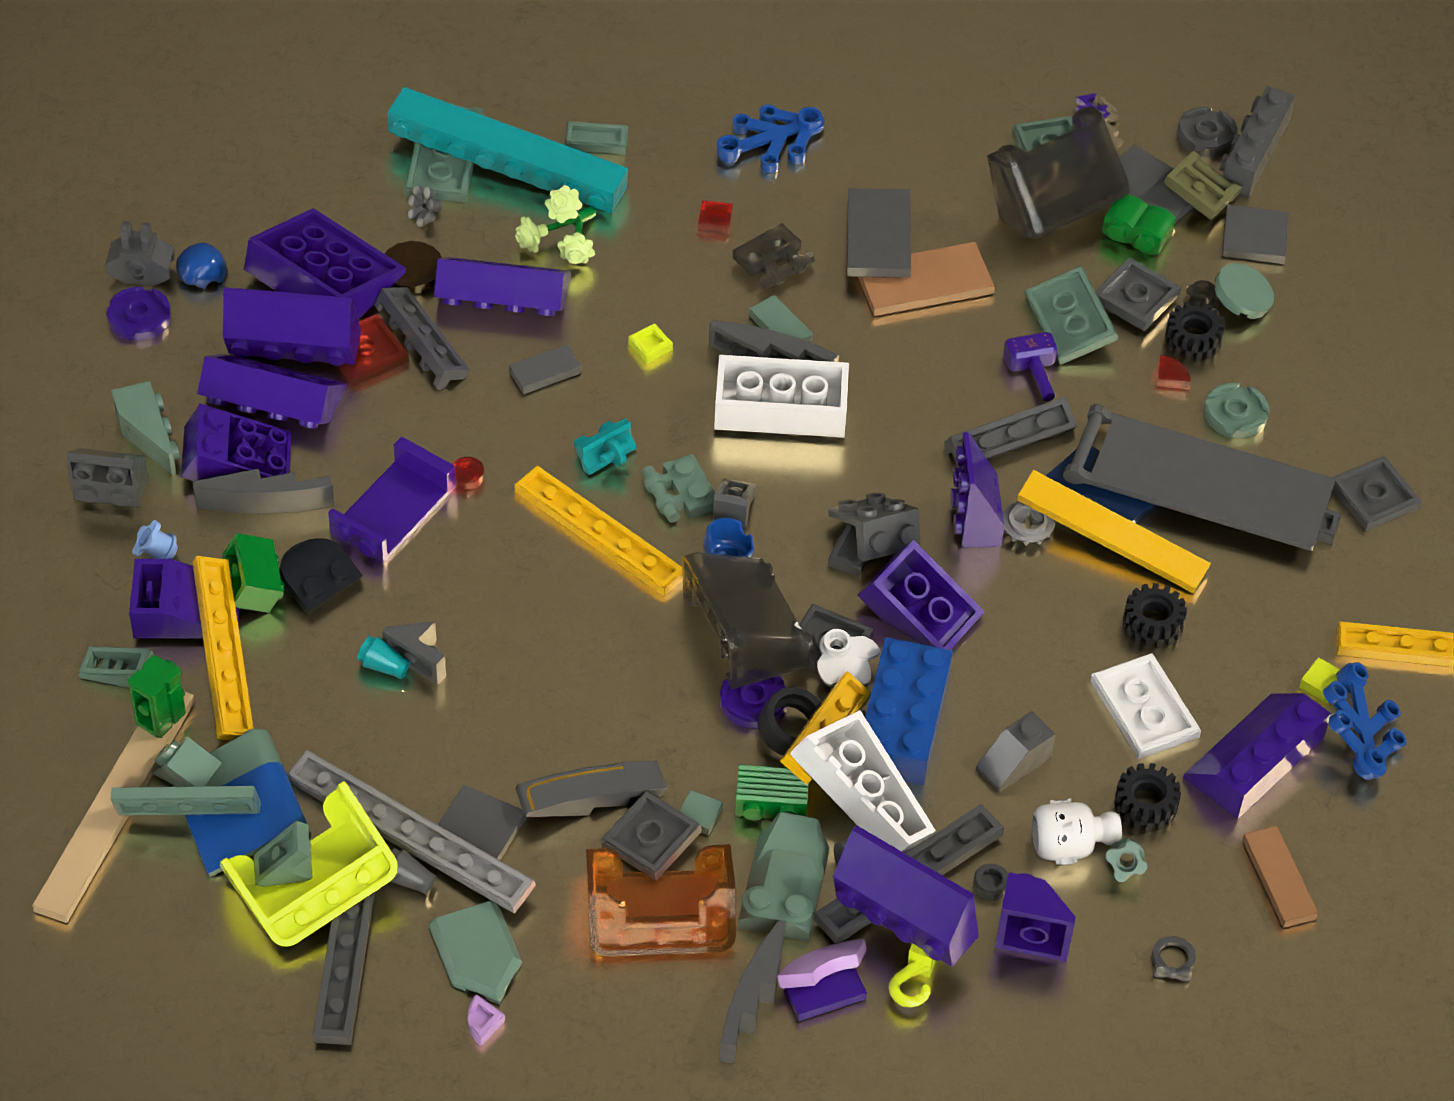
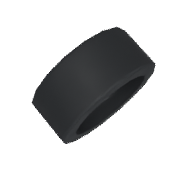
M797 687L782 688L775 692L759 714L758 729L761 738L770 749L784 756L796 737H792L781 730L774 717L775 711L779 707L795 708L810 720L820 706L821 701L809 691Z

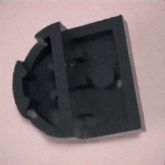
M324 538L309 539L294 545L283 555L279 566L280 578L284 582V593L289 591L306 615H309L360 581L363 577L341 546L334 541Z

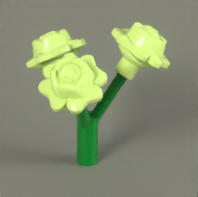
M564 185L559 190L550 191L551 199H547L545 202L549 210V218L552 220L557 218L558 222L550 225L543 223L536 226L529 217L523 216L521 217V225L515 228L516 240L519 242L520 248H528L530 252L536 253L538 252L541 237L548 235L549 231L573 224L576 226L575 233L572 236L565 235L564 240L558 242L560 257L567 259L570 264L574 265L587 263L589 257L595 256V251L592 248L593 241L585 240V236L582 234L583 223L596 216V209L588 206L579 212L576 211L582 208V203L578 197L579 192L576 189L570 190L569 186Z

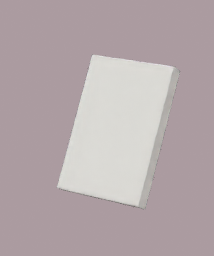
M1153 653L1091 675L1090 682L1138 759L1200 738L1201 729Z

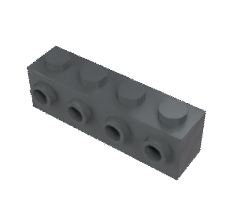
M1267 86L1262 96H1256L1251 108L1252 115L1245 116L1241 126V135L1236 134L1230 148L1232 152L1231 154L1225 153L1220 165V171L1224 172L1223 177L1232 184L1236 182L1242 187L1239 195L1250 198L1290 122L1296 95Z

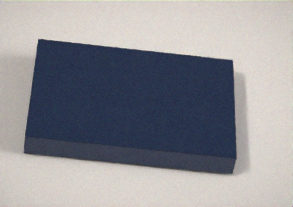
M1093 446L1083 467L1090 473H1092L1100 453ZM1076 450L1046 475L1048 478L1134 523H1137L1156 506V504L1089 484L1068 483L1063 478V473L1066 466L1071 464Z

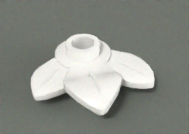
M830 630L820 640L819 649L822 656L817 663L818 674L821 680L829 687L834 686L846 671L864 686L869 685L871 681V668L868 660L877 657L881 650L868 637H850L844 630ZM832 646H839V647H841L842 649H833V648H831V647H832Z

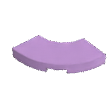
M859 939L829 945L797 958L778 974L780 988L815 986L825 976L844 969L858 967L867 951L865 940Z

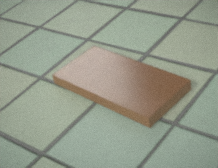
M976 242L911 253L910 277H858L873 316L994 294L995 288Z

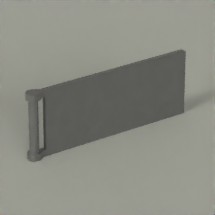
M1093 404L1087 414L1088 422L1071 464L1066 466L1063 473V478L1068 483L1089 484L1299 548L1313 550L1335 484L1334 478L1118 415L1099 404ZM1101 424H1111L1092 473H1090L1083 467Z

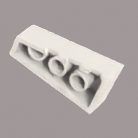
M857 711L806 736L789 753L857 826L903 853H907L936 831L861 711Z

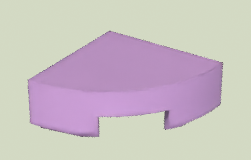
M476 994L469 1005L468 1028L473 1039L482 1046L505 1022V1014Z

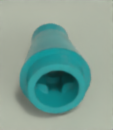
M368 636L357 655V660L363 663V667L386 673L399 679L405 676L411 664L410 660L404 658L381 637L374 638Z

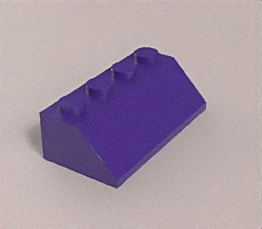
M444 257L439 258L437 261L434 297L442 298V304L461 305V300L474 301L473 307L492 309L493 304L505 305V311L523 313L524 307L537 308L536 314L555 316L556 311L564 310L571 271Z
M224 287L223 340L229 354L243 358L259 356L270 360L282 358L294 359L302 363L317 361L328 362L335 366L343 364L355 365L361 329L352 298Z
M217 354L204 357L197 394L206 396L207 402L211 404L226 406V402L238 404L237 410L243 412L257 413V409L269 412V418L287 421L288 417L299 419V425L317 429L318 425L330 423L346 390L347 383L230 354Z
M1271 693L1184 773L1183 778L1239 819L1325 737L1331 713L1304 693Z
M856 825L852 829L833 874L836 897L839 902L847 908H855L862 912L873 924L883 925L890 929L903 942H911L920 947L931 959L935 961L941 960L952 967L979 937L974 894Z

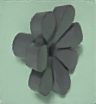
M414 186V195H410L408 198V204L413 206V208L408 210L407 215L410 220L417 218V225L423 227L435 220L433 212H440L442 203L440 200H433L435 192L432 188Z

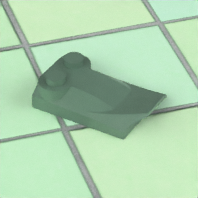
M780 812L771 824L759 834L746 890L742 897L738 928L769 934L776 923L782 921L786 922L784 937L809 942L830 850L821 830L819 820Z

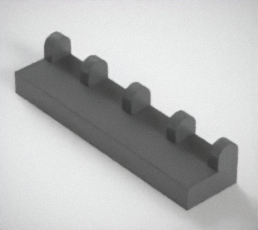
M407 287L382 288L374 304L376 309L380 312L387 310L391 316L388 324L392 330L400 328L405 334L404 346L407 350L416 349L422 357L419 366L423 371L430 369L436 375L433 384L437 390L444 389L450 380L465 379L470 369Z
M1066 397L965 432H969L988 460L1074 430L1077 427V423ZM963 432L950 436L944 442L947 453L953 454L955 462L956 446H962Z

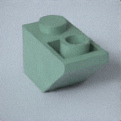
M186 737L179 742L173 740L170 745L166 744L154 759L158 766L152 773L177 787H204L222 762L189 737Z

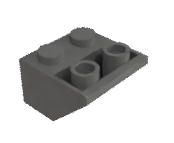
M83 448L67 452L66 461L74 500L87 503L98 502L115 504L117 506L140 507L148 480L145 455Z

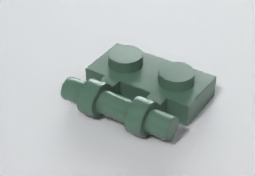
M694 454L663 463V475L657 473L653 466H647L642 470L645 478V487L649 493L654 494L657 500L656 507L660 514L666 516L669 522L677 521L680 518L678 511L681 510L685 511L689 519L713 511L715 491ZM672 488L676 496L668 494L667 490Z

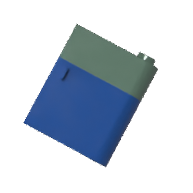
M250 729L242 736L210 752L211 755L222 763L205 785L254 786L261 800L260 813L185 815L210 877L223 871L220 867V861L226 857L228 860L238 855L250 857L296 820L307 824L271 735L266 730ZM309 829V840H310L312 834H311L310 829Z

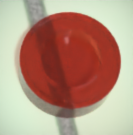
M462 457L452 464L455 466L457 487L461 489H474L482 484L484 480V466L480 460L474 457Z

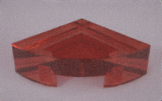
M1160 355L1157 386L1189 390L1191 378L1187 369L1177 360Z

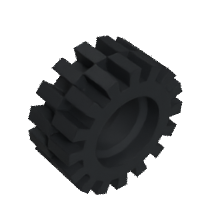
M1195 301L1194 306H1191L1189 302H1185L1183 308L1178 305L1174 311L1170 312L1165 332V341L1169 343L1168 348L1170 350L1176 348L1175 355L1178 357L1183 353L1186 360H1190L1191 356H1195V361H1201L1202 355H1204L1207 360L1211 358L1212 353L1216 355L1219 348H1221L1225 331L1224 318L1222 315L1218 316L1219 311L1216 308L1210 311L1211 305L1205 304L1203 308L1199 307L1200 302ZM1197 328L1204 331L1205 334H1192L1185 329Z
M1153 583L1152 589H1149L1148 584L1142 585L1141 591L1135 588L1132 591V595L1129 594L1123 616L1124 629L1127 628V635L1129 637L1135 635L1134 641L1138 644L1142 640L1146 641L1145 647L1151 648L1152 642L1156 643V648H1162L1164 641L1169 646L1173 644L1174 639L1178 640L1181 632H1183L1187 615L1186 602L1184 598L1179 599V592L1175 590L1172 594L1169 593L1170 587L1167 585L1164 586L1163 590L1159 589V583ZM1148 610L1159 611L1167 619L1154 621L1145 617L1142 612Z
M1139 763L1136 770L1131 766L1127 768L1126 774L1123 772L1120 776L1114 806L1117 807L1116 813L1119 816L1124 815L1123 822L1128 825L1131 821L1134 822V829L1139 830L1140 825H1145V831H1152L1153 825L1156 826L1157 830L1163 829L1164 822L1169 825L1177 814L1181 797V786L1179 782L1175 783L1176 776L1173 773L1166 776L1167 768L1163 766L1157 771L1155 770L1156 764L1150 763L1149 769H1145L1144 763ZM1141 790L1151 791L1157 794L1161 801L1155 804H1147L1139 801L1134 796V793Z

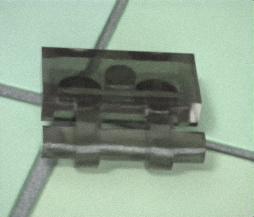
M783 223L733 250V259L751 277L760 272L765 274V276L758 279V284L763 290L770 286L777 287L784 283L786 277L793 273L797 275L802 273L809 264L815 261L810 251L802 255L798 253L801 250V240ZM783 259L787 262L781 267L776 265V263Z

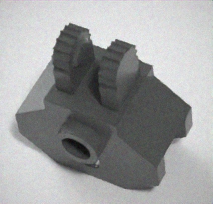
M123 221L121 237L111 242L105 264L106 272L122 283L156 286L170 279L169 265L170 262L175 260V249L172 245L158 238L157 233L152 232L150 223H143L140 231H133L131 222Z

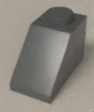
M1031 711L1002 732L976 765V771L999 793L1051 758L1055 733Z

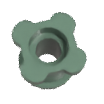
M1120 839L1106 852V860L1113 866L1115 870L1114 878L1119 882H1125L1129 876L1136 873L1144 874L1147 870L1148 865L1144 860V849L1140 843L1133 839ZM1129 853L1133 856V859L1131 861H1124L1121 859V855Z

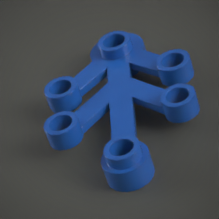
M764 105L760 108L759 120L750 118L746 114H737L733 118L734 132L746 134L752 130L760 133L742 140L733 135L720 137L717 141V155L721 161L733 163L740 157L742 152L771 143L767 153L761 157V170L765 173H774L779 169V155L787 137L798 133L795 143L788 147L787 158L791 163L800 164L806 159V145L810 136L823 130L824 117L814 107H805L797 114L777 109L773 105ZM779 120L782 122H786L788 124L777 125L774 123H776V121Z
M1348 663L1337 672V681H1333L1323 690L1325 699L1338 710L1329 717L1328 722L1332 730L1338 733L1356 753V756L1353 758L1355 771L1366 780L1377 779L1386 772L1385 758L1392 752H1397L1404 747L1407 741L1400 730L1393 728L1383 735V743L1375 748L1373 735L1386 723L1390 724L1400 717L1401 711L1394 701L1386 700L1377 707V713L1370 719L1364 693V686L1369 677L1368 671L1361 663ZM1347 692L1351 693L1354 709L1345 700ZM1351 727L1359 734V738L1350 729Z

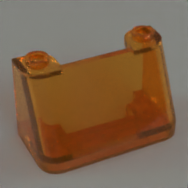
M730 844L703 847L695 856L694 870L665 871L657 881L643 872L623 873L621 857L611 849H586L589 942L595 953L601 956L719 953L728 950L735 943L736 884Z

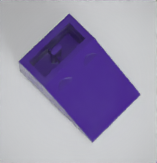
M199 403L184 426L181 477L192 481H199L259 469L261 479L287 474L290 469L291 432Z
M963 432L962 446H956V465L959 467L953 468V485L956 488H951L950 491L951 508H957V514H954L953 521L954 533L960 534L962 547L1002 546L1004 519L998 475L969 432Z
M135 559L129 609L133 638H203L192 565L172 559ZM236 608V614H237V620H238V622H239V610H240V608Z

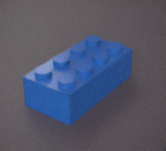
M885 637L865 719L904 781L924 785L950 677L953 650Z

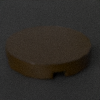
M406 241L392 246L385 252V255L406 268L405 274L391 288L407 287L412 294L422 293V289L428 287L432 289L435 287L437 261L442 257L440 252L433 246L419 241Z

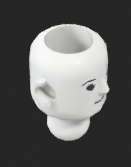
M1071 798L1062 801L1050 800V804L1039 806L1033 814L1032 833L1035 851L1042 859L1056 860V865L1077 863V859L1086 858L1093 852L1095 842L1113 845L1122 838L1120 816L1115 812H1104L1100 816L1093 817L1091 809L1084 803L1071 802Z

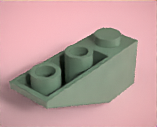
M150 381L111 390L114 409L122 435L171 475L176 474L174 460H179L180 455L176 441H169L168 436L172 435L168 416L161 417L160 412L164 411L160 392H153Z

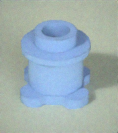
M154 520L150 525H143L139 529L136 545L132 552L136 556H140L144 552L153 557V559H172L178 549L176 536L172 533L165 534L160 531L161 524Z

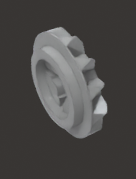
M1020 501L1009 505L1003 513L1004 534H1009L1012 542L1017 540L1023 541L1025 546L1030 542L1040 545L1043 539H1050L1055 528V520ZM1027 517H1030L1031 529L1025 528L1024 523L1027 521Z

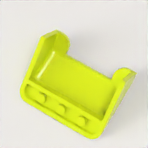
M345 781L338 784L336 790L326 797L323 804V813L331 828L310 841L311 880L260 887L255 885V865L251 858L238 855L229 860L226 857L220 861V867L271 940L279 946L289 947L297 944L389 883L397 873L398 865L395 856Z

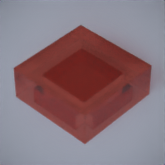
M702 200L698 231L729 235L733 204Z

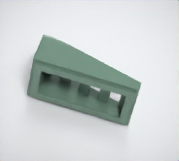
M89 646L78 675L82 679L129 688L128 679L138 669L142 670V665L152 655H155L151 649ZM99 659H103L101 667L96 668ZM113 661L116 662L114 668L111 669Z

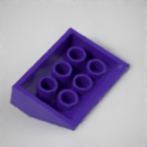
M314 208L250 237L244 264L245 271L277 292L352 298L358 320L375 304L381 289L391 288L405 274L406 270L404 266Z

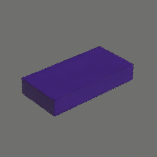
M855 968L844 969L825 976L815 986L784 988L785 995L798 1022L866 1000L867 997L866 989Z

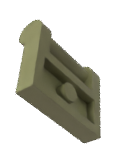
M1193 151L1166 176L1163 184L1212 220L1228 203L1232 202L1239 195L1242 187L1236 182L1232 184L1202 161L1200 154Z

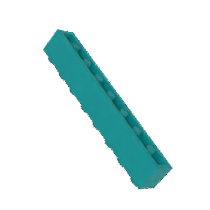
M403 87L388 111L389 133L420 143L427 148H433L450 154L455 158H461L466 161L470 160L482 168L491 169L512 179L524 181L539 189L552 191L559 190L564 185L570 187V190L576 189L579 192L578 197L581 203L592 206L597 210L613 214L627 189L628 168L406 87Z

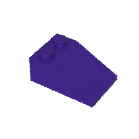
M914 540L900 549L857 594L881 620L919 644L948 650L954 647L984 613L980 606Z

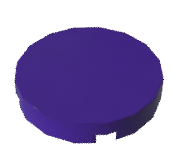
M135 286L124 289L112 297L110 306L106 311V316L110 329L116 335L127 340L143 341L154 338L165 331L171 320V307L167 297L159 290L152 288V291L144 290L142 286Z
M750 666L747 667V670L740 672L736 670L730 673L722 683L719 699L721 710L730 721L738 726L758 729L760 712L772 694L782 688H786L784 680L780 675L768 668ZM787 706L779 707L775 711L776 723L786 713Z

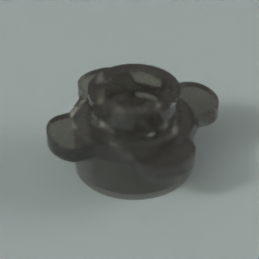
M1205 280L1189 285L1186 288V293L1190 297L1188 300L1190 305L1194 306L1196 301L1200 302L1199 307L1204 308L1205 304L1211 305V310L1218 308L1219 301L1216 299L1215 285Z

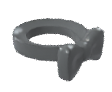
M1167 936L1160 939L1154 945L1152 951V962L1155 965L1153 976L1156 978H1176L1183 982H1189L1192 978V969L1196 960V953L1192 945L1185 939L1176 936ZM1175 945L1182 948L1188 956V961L1180 968L1168 967L1160 956V951L1164 947Z

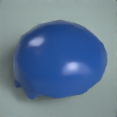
M197 243L187 247L176 260V270L179 279L187 285H195L202 289H205L208 283L212 281L222 283L228 272L222 253L209 243Z
M725 517L713 520L708 525L703 549L707 558L713 564L722 569L734 570L745 566L753 557V535H746L744 533L741 521Z

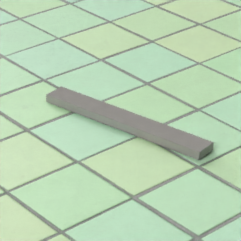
M309 750L303 753L287 773L292 785L323 803L326 797L336 790L338 784L345 781L383 838L405 849L407 852L514 914L535 888L533 879Z

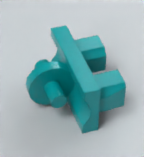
M625 418L617 423L608 421L600 426L599 433L589 438L583 435L574 440L576 455L581 459L583 471L586 474L591 475L610 463L616 466L626 463V454L636 449V443L631 435L630 421Z

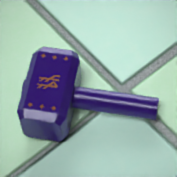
M1042 332L1007 339L1004 343L1003 355L1008 369L1015 372L1031 369L1043 401H1052L1055 398V393L1044 369V366H1049L1056 362L1057 345L1052 334Z

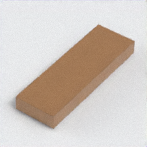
M1273 826L1244 833L1242 841L1282 927L1285 928L1316 920L1318 911L1278 827Z

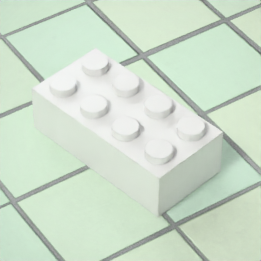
M719 355L714 429L844 438L849 363Z

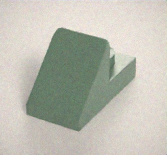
M296 820L254 854L255 885L266 887L304 882L312 879L311 843L309 841L308 824Z

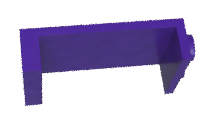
M402 436L394 444L395 462L344 514L333 508L328 512L330 533L338 541L347 542L359 549L366 557H373L383 564L456 487L454 465Z

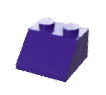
M1009 872L995 948L1067 962L1076 916L1045 879L1036 878L1027 873L1016 874Z

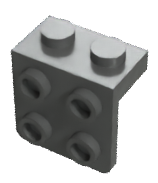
M870 493L866 495V499L859 501L852 499L842 500L838 502V506L828 508V516L856 526L857 554L861 560L867 561L897 553L912 540L920 546L918 508L905 504L904 500L887 498L884 493Z

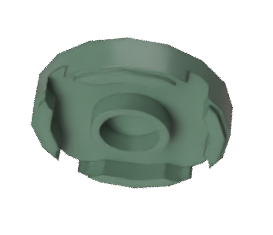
M1232 263L1225 265L1215 276L1214 282H1216V286L1214 289L1216 296L1232 313L1237 315L1243 313L1248 315L1246 318L1256 319L1263 317L1272 307L1275 297L1273 289L1267 279L1257 270L1244 264Z
M1240 383L1219 385L1210 391L1204 405V417L1208 425L1217 433L1229 438L1243 439L1255 436L1261 432L1268 421L1269 404L1265 396L1251 386L1247 388L1239 387Z

